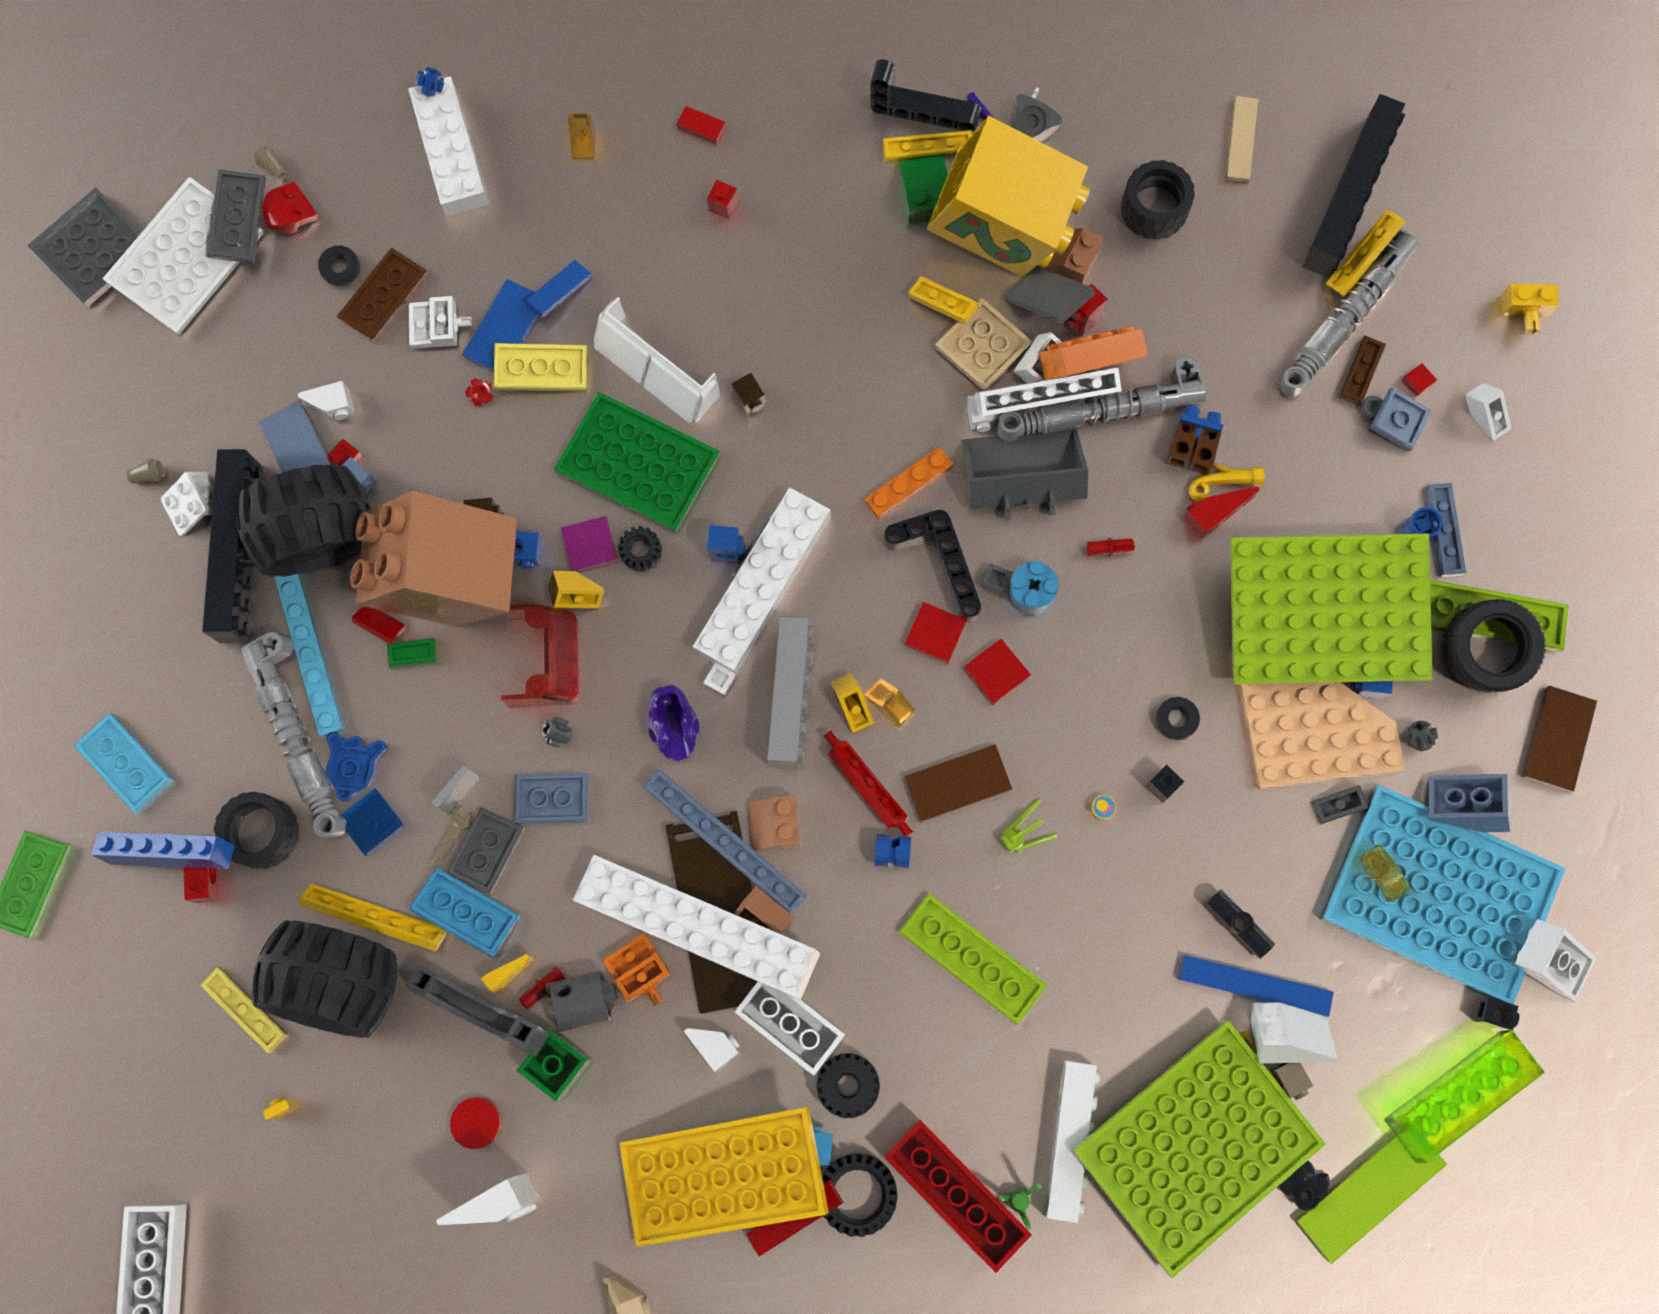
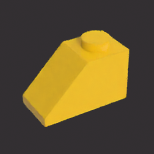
M553 571L548 585L553 607L599 608L605 592L603 587L576 571Z
M852 673L830 682L852 733L874 724L862 690Z

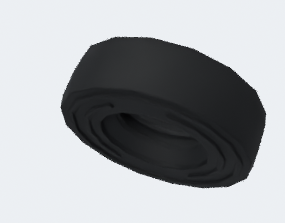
M337 245L326 249L321 254L318 260V269L323 279L329 284L345 286L357 278L360 271V262L357 255L350 248ZM341 258L345 259L347 267L343 272L335 273L331 270L333 261Z
M1169 698L1157 710V727L1169 739H1187L1199 727V710L1187 698ZM1173 710L1183 711L1187 716V723L1183 727H1174L1169 722L1170 712Z

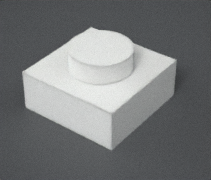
M714 663L703 684L725 696L736 678V674Z

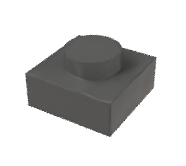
M990 563L981 587L1003 595L1012 571Z

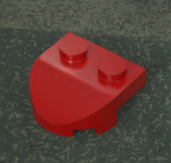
M295 181L272 189L264 198L262 207L263 220L273 231L278 229L285 231V234L297 233V227L316 221L318 218L317 212Z

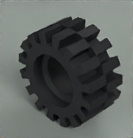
M638 526V529L631 527L632 531L628 532L626 530L624 532L625 536H621L619 539V555L628 568L632 567L634 571H638V569L646 571L645 568L647 567L652 569L653 564L657 565L659 562L658 558L662 556L660 540L656 533L652 532L648 527L646 529L643 526ZM637 541L648 543L649 550L647 554L641 557L633 555L631 552L633 544Z

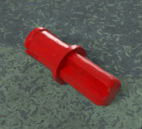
M1108 538V540L1087 541L1088 557L1108 554L1111 557L1113 554L1135 551V542L1132 538L1118 540Z
M555 966L542 979L535 980L536 984L519 998L520 1003L526 1009H530L542 997L548 996L546 983L563 980L565 976Z

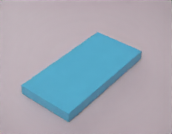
M112 713L103 718L74 745L78 752L136 814L174 781Z

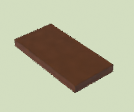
M391 247L337 315V318L375 343L428 276V271Z
M1550 685L1546 687L1523 778L1569 793L1574 792L1597 700Z
M996 744L904 776L921 823L1013 790Z

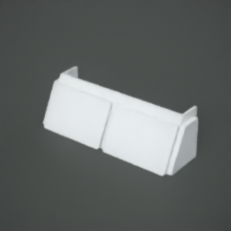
M617 297L614 302L611 301L599 315L593 340L595 343L594 348L639 384L643 382L646 390L688 423H691V421L697 423L720 397L716 374L713 373L701 386L622 324L621 321L625 318V313L620 298Z

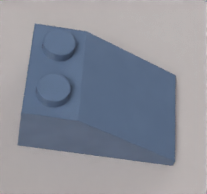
M1507 774L1429 776V821L1480 832H1510Z

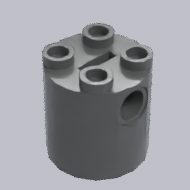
M602 971L546 983L547 994L552 1001L547 1004L550 1018H554L556 1032L612 1019V1009L618 1003L617 991L614 983H606Z

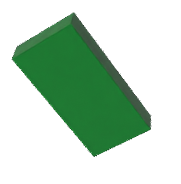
M435 638L392 643V645L387 644L388 666L390 668L438 663Z

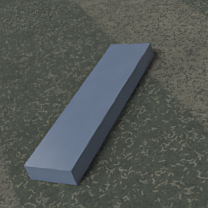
M1452 483L1427 485L1426 493L1429 508L1438 511L1443 521L1440 532L1434 536L1440 577L1463 576L1466 574V567Z

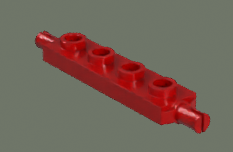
M832 730L827 732L823 737L832 746L828 754L834 763L841 769L850 783L854 785L888 829L897 827L904 836H910L914 831L905 822L907 814L847 741H839Z

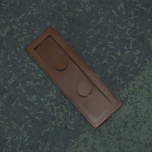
M1364 335L1338 398L1361 406L1386 343Z

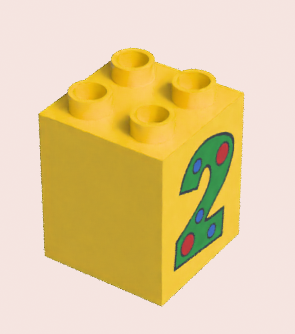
M988 116L958 150L926 230L1024 277L1036 266L1044 269L1052 259L1054 252L1063 254L1073 237L1074 229L1067 226L1066 223L1071 212L1077 214L1082 209L1090 191V188L1082 184L1088 166Z

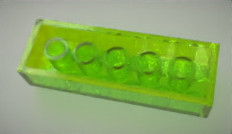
M1512 1029L1500 1031L1384 1120L1416 1163H1428L1543 1075L1545 1071Z

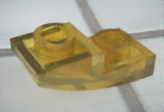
M1377 844L1359 857L1369 878L1376 880L1386 901L1394 902L1411 889L1396 863L1381 845Z

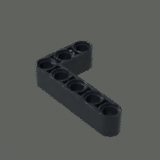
M885 59L877 60L870 82V107L873 112L958 131H976L981 113V107L978 104L896 87L895 65Z
M935 510L889 525L884 532V543L889 550L897 551L933 540L959 616L967 620V623L976 621L980 615L981 603L949 514L944 510ZM940 519L945 522V525L937 527L933 522ZM918 526L923 529V532L914 534L911 529ZM891 534H898L901 539L891 541L888 537ZM943 541H950L953 546L946 549L941 546V543ZM956 562L960 564L961 568L952 570L948 565ZM958 584H965L969 589L966 592H959L956 586ZM971 605L975 607L976 612L967 614L963 608Z

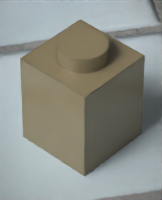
M1282 1063L1270 1070L1289 1098L1294 1097L1295 1100H1298L1309 1094L1307 1089L1313 1087L1301 1063Z

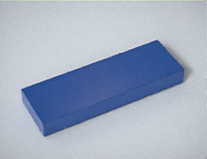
M574 260L526 299V304L543 318L590 280L591 273Z

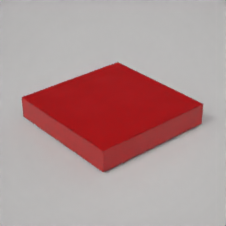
M923 602L904 646L949 664L967 620Z
M1002 638L963 668L992 705H995L1031 677V674Z

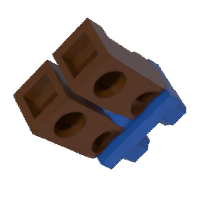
M1188 405L1185 413H1182L1165 464L1185 469L1190 460L1193 446H1195L1188 470L1207 475L1210 474L1213 468L1223 428L1221 414L1212 411L1208 413L1207 419H1202L1198 417L1200 409L1196 406Z

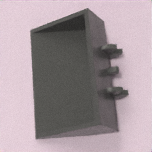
M1077 429L1059 433L1055 432V434L1048 435L1041 433L1024 434L1012 442L1003 441L999 436L961 440L970 510L1003 507L1005 520H1010L1009 509L1011 506L1026 504L1027 509H1033V504L1047 502L1049 515L1054 516V504H1056V501L1087 499L1088 467Z

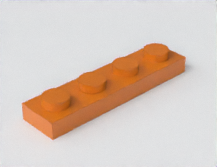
M939 446L867 496L865 503L875 516L880 519L953 468L954 464Z

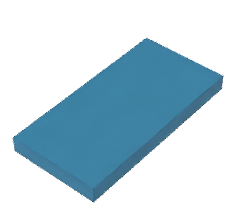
M437 867L409 907V910L492 959L520 918L519 914Z

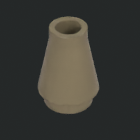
M262 147L255 153L256 165L272 175L277 181L286 176L287 171L281 165L273 149Z
M149 459L127 471V478L131 483L159 481L161 477L165 476L164 466L158 459Z

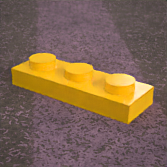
M920 276L908 292L910 299L963 324H967L978 309L976 301Z

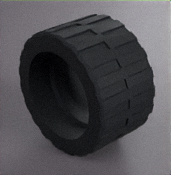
M1153 160L1136 168L1132 175L1129 176L1122 198L1121 212L1123 213L1124 221L1128 224L1127 226L1136 234L1142 235L1145 238H1167L1177 233L1185 224L1195 197L1194 184L1191 181L1190 175L1182 167L1166 160ZM1146 188H1161L1174 196L1178 207L1168 212H1154L1141 204L1137 194Z
M262 792L241 793L228 800L222 806L219 814H217L213 830L215 836L235 845L231 861L254 869H267L286 860L289 857L288 855L293 852L299 837V824H297V817L292 812V809L284 804V802ZM261 808L267 809L273 814L275 820L273 838L262 850L248 853L243 850L239 842L241 823L251 812Z

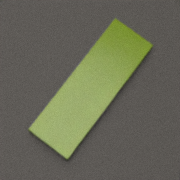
M1430 579L1431 629L1445 631L1452 618L1469 605L1490 599H1505L1516 602L1533 613V616L1537 618L1536 620L1540 622L1539 625L1542 626V632L1545 634L1546 650L1564 651L1568 604ZM1495 620L1483 621L1474 629L1472 634L1475 637L1517 644L1512 631L1505 624Z
M930 893L926 895L899 930L901 935L1016 1025L1020 1023L1047 987L1046 983Z
M1409 1123L1321 1198L1315 1209L1306 1211L1296 1222L1327 1261L1333 1264L1448 1164L1413 1123Z

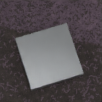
M464 764L461 765L433 798L431 803L447 814H450L451 810L459 804L480 776Z

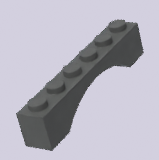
M419 964L405 985L416 995L534 1057L537 1056L549 1035L540 1026L479 998Z

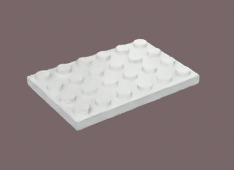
M190 176L103 277L107 284L177 335L184 330L239 264L237 261L207 257L215 195ZM259 228L258 240L264 234L261 228Z

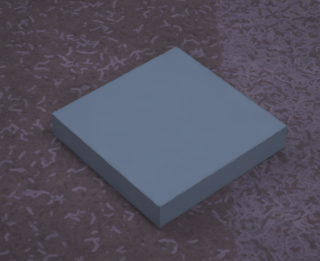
M1392 387L1388 389L1370 429L1405 450L1411 451L1414 449L1431 410Z

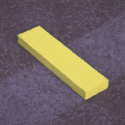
M217 967L200 985L267 1053H271L288 1035L266 1012L253 1006L252 998L221 967Z

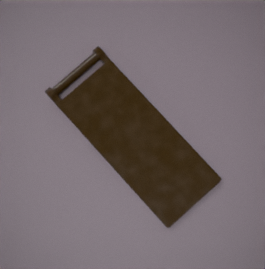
M732 811L729 815L716 817L724 825L732 824V832L743 840L737 811ZM673 823L665 825L677 890L734 914L743 900L752 891L750 879L703 838L699 837L676 842L675 835L694 832L685 823L674 826ZM689 952L698 1008L701 1014L738 1007L758 982Z

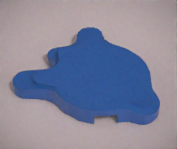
M331 733L327 737V742L331 749L326 769L327 777L336 790L337 798L342 801H349L355 794L365 790L372 783L376 773V763L380 756L386 752L387 745L385 742L377 740L364 748L363 739L359 736L344 740L339 734Z

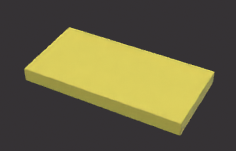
M495 343L494 390L587 391V345Z

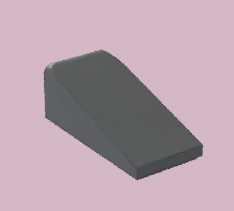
M1360 785L1312 801L1321 824L1369 808Z

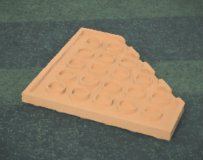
M1341 682L1239 684L1258 789L1406 770L1396 721Z

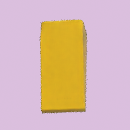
M526 954L483 975L480 979L490 991L498 993L524 970L534 958Z

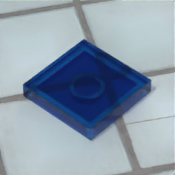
M376 788L340 815L347 822L345 823V831L364 856L371 854L405 827V824Z

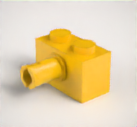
M1511 283L1501 295L1502 316L1524 317V333L1527 335L1530 334V331L1531 335L1540 333L1539 318H1549L1559 307L1558 285Z

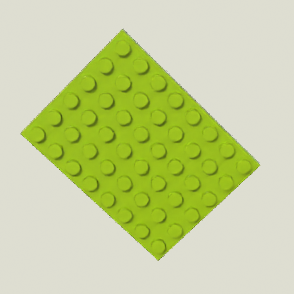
M1429 534L1230 538L1233 684L1433 680Z
M1226 1020L1072 1151L1169 1277L1174 1278L1324 1147L1326 1143L1263 1063H1259L1258 1057L1233 1025Z

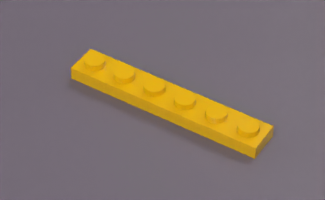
M312 883L299 898V906L435 952L446 937L447 932L436 925Z

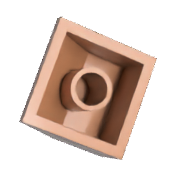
M1074 228L1073 237L1063 254L1054 252L1052 259L1044 269L1069 279L1073 278L1075 281L1083 284L1101 250L1104 237L1084 228Z
M795 795L771 797L748 803L751 847L753 850L758 852L801 848L797 799Z
M757 886L743 900L734 913L736 916L779 934H782L794 919L793 915Z

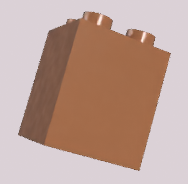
M411 491L366 510L359 516L355 527L356 539L362 541L361 557L353 565L350 575L351 586L357 589L356 605L457 627L509 612L517 518L417 491Z

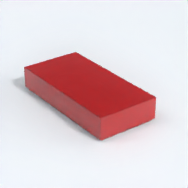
M688 106L684 108L676 123L677 128L715 144L718 143L726 128L725 121Z
M362 606L352 616V623L390 645L405 631V624L379 609Z

